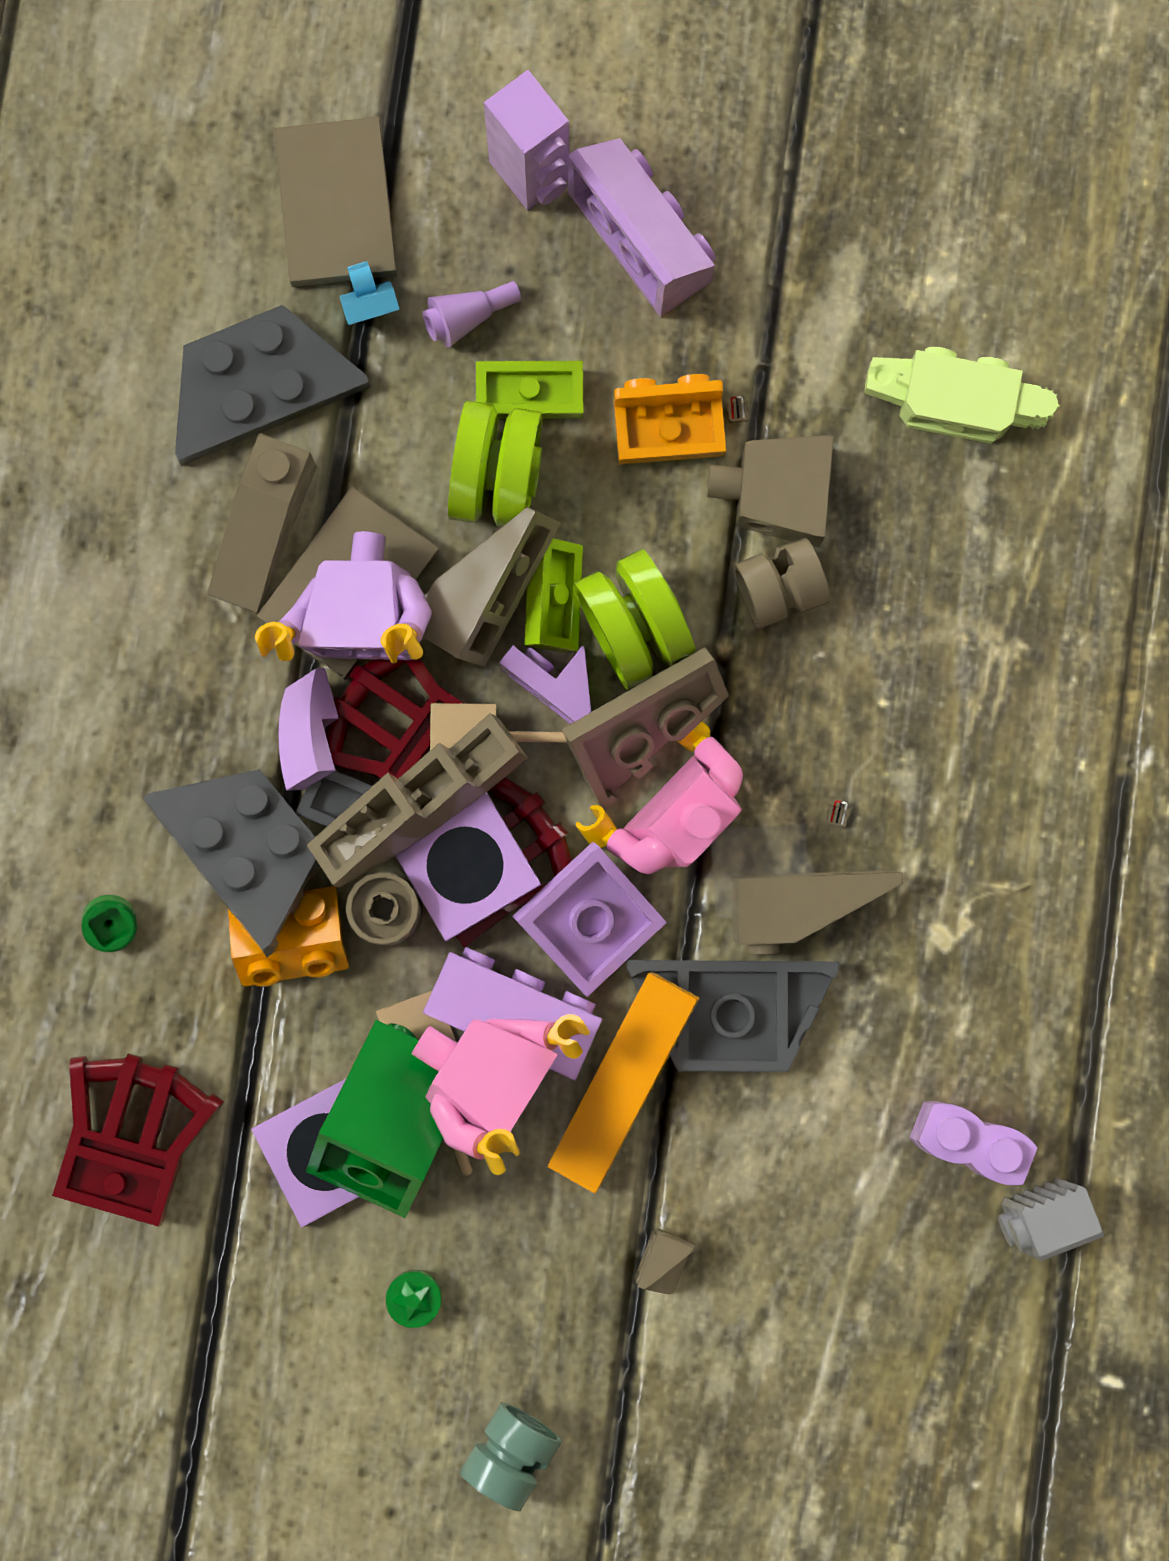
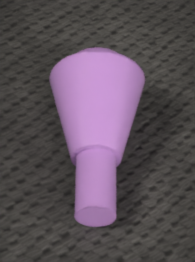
M511 281L487 292L476 291L428 297V309L423 311V320L433 341L441 339L443 344L449 348L488 319L493 312L520 302L521 293L517 284Z

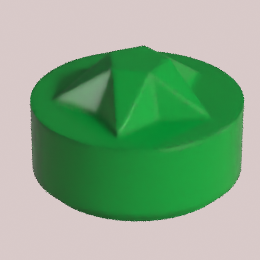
M102 895L90 901L84 908L81 917V930L85 941L92 948L101 952H116L127 947L137 932V918L132 905L126 899L117 895Z
M409 1270L399 1274L392 1281L386 1293V1308L389 1315L396 1323L407 1328H419L430 1323L438 1314L442 1303V1292L438 1282L433 1276L421 1270Z

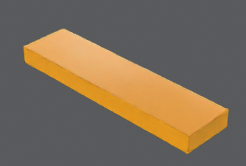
M652 971L648 973L547 1167L594 1194L599 1191L697 1005L699 997Z

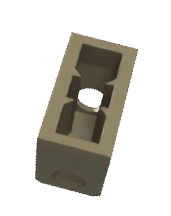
M820 435L748 441L743 449L741 468L710 465L707 497L738 500L736 526L788 541L806 537L813 547H820L825 538L834 436Z

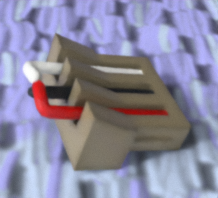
M742 396L731 397V403L726 404L729 423L747 422L748 401L743 403Z
M836 800L834 805L829 804L827 824L845 828L851 809L847 808V802Z

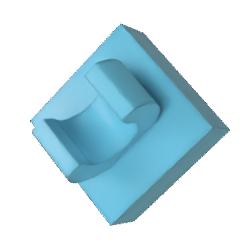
M368 261L347 267L354 291L339 297L348 325L400 310L391 282L386 281L375 285Z

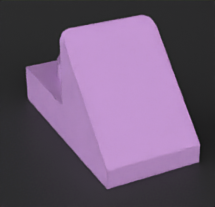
M512 646L499 662L502 672L569 724L591 713L584 646L579 649L556 679L550 675L554 666L532 648H528L523 654L516 647Z

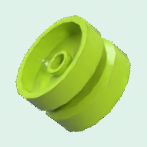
M470 400L465 401L460 416L451 468L448 495L449 520L476 524L484 514L489 491L494 492L492 515L497 527L502 528L525 508H530L531 499L535 497L542 458V447H539L542 428L541 411L514 408L506 419L502 440H497L498 413L494 404Z
M639 549L616 561V578L624 596L620 595L608 576L598 571L573 583L578 602L599 646L616 676L627 690L653 677L654 666L646 646L647 642L660 662L669 667L696 652L692 635L674 593L644 549Z

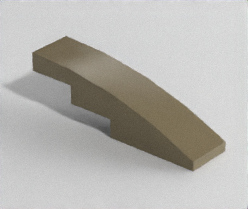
M489 713L450 749L438 743L399 779L387 773L311 840L307 846L332 885L339 888L388 861L438 829L483 796L528 759V757L502 721Z

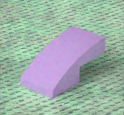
M316 668L285 688L280 709L278 736L281 768L286 791L304 790L335 771L324 728L339 718L325 668Z

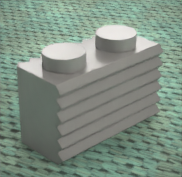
M1056 1177L1053 1184L1045 1181L1043 1188L1035 1185L1032 1192L1025 1189L1022 1196L1015 1193L1012 1200L1004 1197L1002 1207L1005 1213L998 1215L1001 1230L1009 1246H1017L1021 1253L1025 1252V1254L1031 1255V1257L1040 1260V1262L1104 1237L1086 1188Z

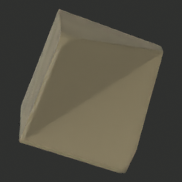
M658 1229L652 1231L634 1277L637 1287L668 1295L673 1294L687 1258L695 1250L694 1244Z

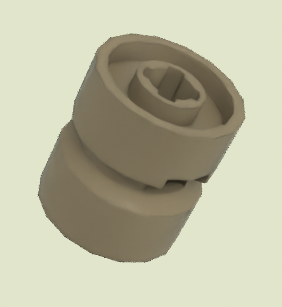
M806 537L777 547L773 558L769 559L761 553L737 562L733 566L740 594L757 629H762L787 619L789 609L795 608L800 613L830 602V592L823 568L812 544Z
M378 872L365 876L354 885L347 898L346 914L349 925L359 937L375 945L391 947L406 942L416 933L422 921L423 907L419 895L411 884L395 874Z

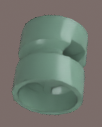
M501 1402L485 1428L488 1438L487 1443H476L462 1466L460 1475L472 1487L494 1502L508 1509L521 1511L537 1485V1480L533 1474L536 1469L546 1470L560 1447L562 1439L533 1416L513 1405Z

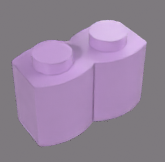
M939 1101L923 1102L909 1137L924 1152L948 1162L965 1164L976 1174L1005 1185L1024 1184L1037 1151V1146L1032 1140L1021 1132L1002 1125L982 1122L976 1115L962 1107Z

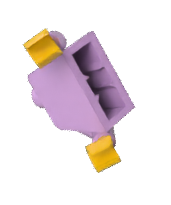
M355 532L353 534L351 560L323 561L318 566L316 577L310 581L293 607L279 622H270L262 625L256 631L255 640L262 657H266L275 648L277 656L281 661H290L293 658L295 652L292 644L298 641L299 647L320 658L390 660L391 663H396L397 660H417L423 656V649L419 642L422 640L428 626L432 610L416 579L412 578L409 572L394 562L384 561L386 537L374 532Z

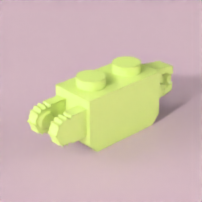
M928 347L925 349V352L916 350L912 359L873 357L867 371L864 391L867 395L901 406L899 416L908 428L989 444L1004 436L1010 426L1026 429L1031 427L1032 430L1034 428L1039 430L1040 427H1045L1046 422L1054 416V412L1060 407L1056 397L1057 394H1054L1053 390H1048L1047 387L1042 389L1038 385L1022 383L1023 371L1009 368L1007 361L993 357H982L977 362L956 358V352L942 347Z

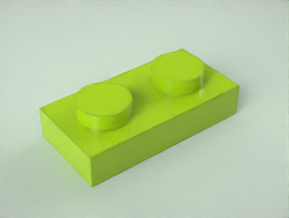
M476 361V402L494 404L498 413V419H507L514 408L541 411L542 419L583 418V361Z
M555 538L552 539L527 586L525 646L560 653L578 651L580 604L575 594L573 583L582 578L583 545Z

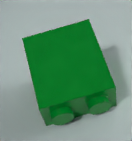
M375 1020L318 1134L306 1172L406 1218L443 1140L430 1113L431 1103L425 1097L438 1071L411 1055L419 1041L412 1031L398 1024L390 1023L386 1025Z

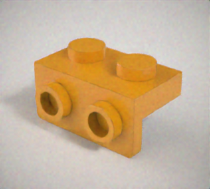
M691 374L678 378V383L656 385V380L639 378L626 381L624 388L614 389L613 403L619 465L725 456L726 442L722 408V380L710 381L708 375Z
M335 886L304 891L305 896L295 914H289L276 938L279 944L274 953L269 957L265 956L228 909L231 959L242 986L255 985L264 987L274 985L281 980L305 976L325 977L333 972L349 968L348 956L343 942L339 896Z

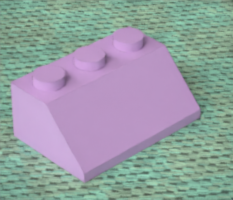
M620 138L576 149L568 155V194L660 318L712 282L715 267L713 261L716 259L712 248L701 234L697 233L693 236L681 221L684 218V213L674 196L668 191L661 194L650 179L653 176L652 169L640 151L634 149L630 152Z

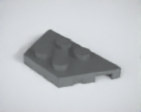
M280 305L183 346L175 455L181 466L366 390L370 388L366 374L285 306Z
M258 769L157 791L143 797L149 809L265 956L269 957L273 954L279 944L276 940L289 914H295L305 896V885L310 879L315 877L320 865L307 846L315 836L267 777Z
M627 960V970L638 992L648 973L652 971L700 998L670 1054V1058L677 1071L788 1072L800 1049L799 1046L807 1030L810 1029L819 1011L818 1008L839 970V962Z

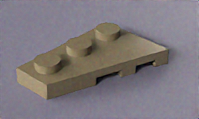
M704 647L561 730L595 801L606 811L618 800L613 793L632 775L638 779L644 776L654 766L649 760L670 740L681 741L729 695L715 659Z

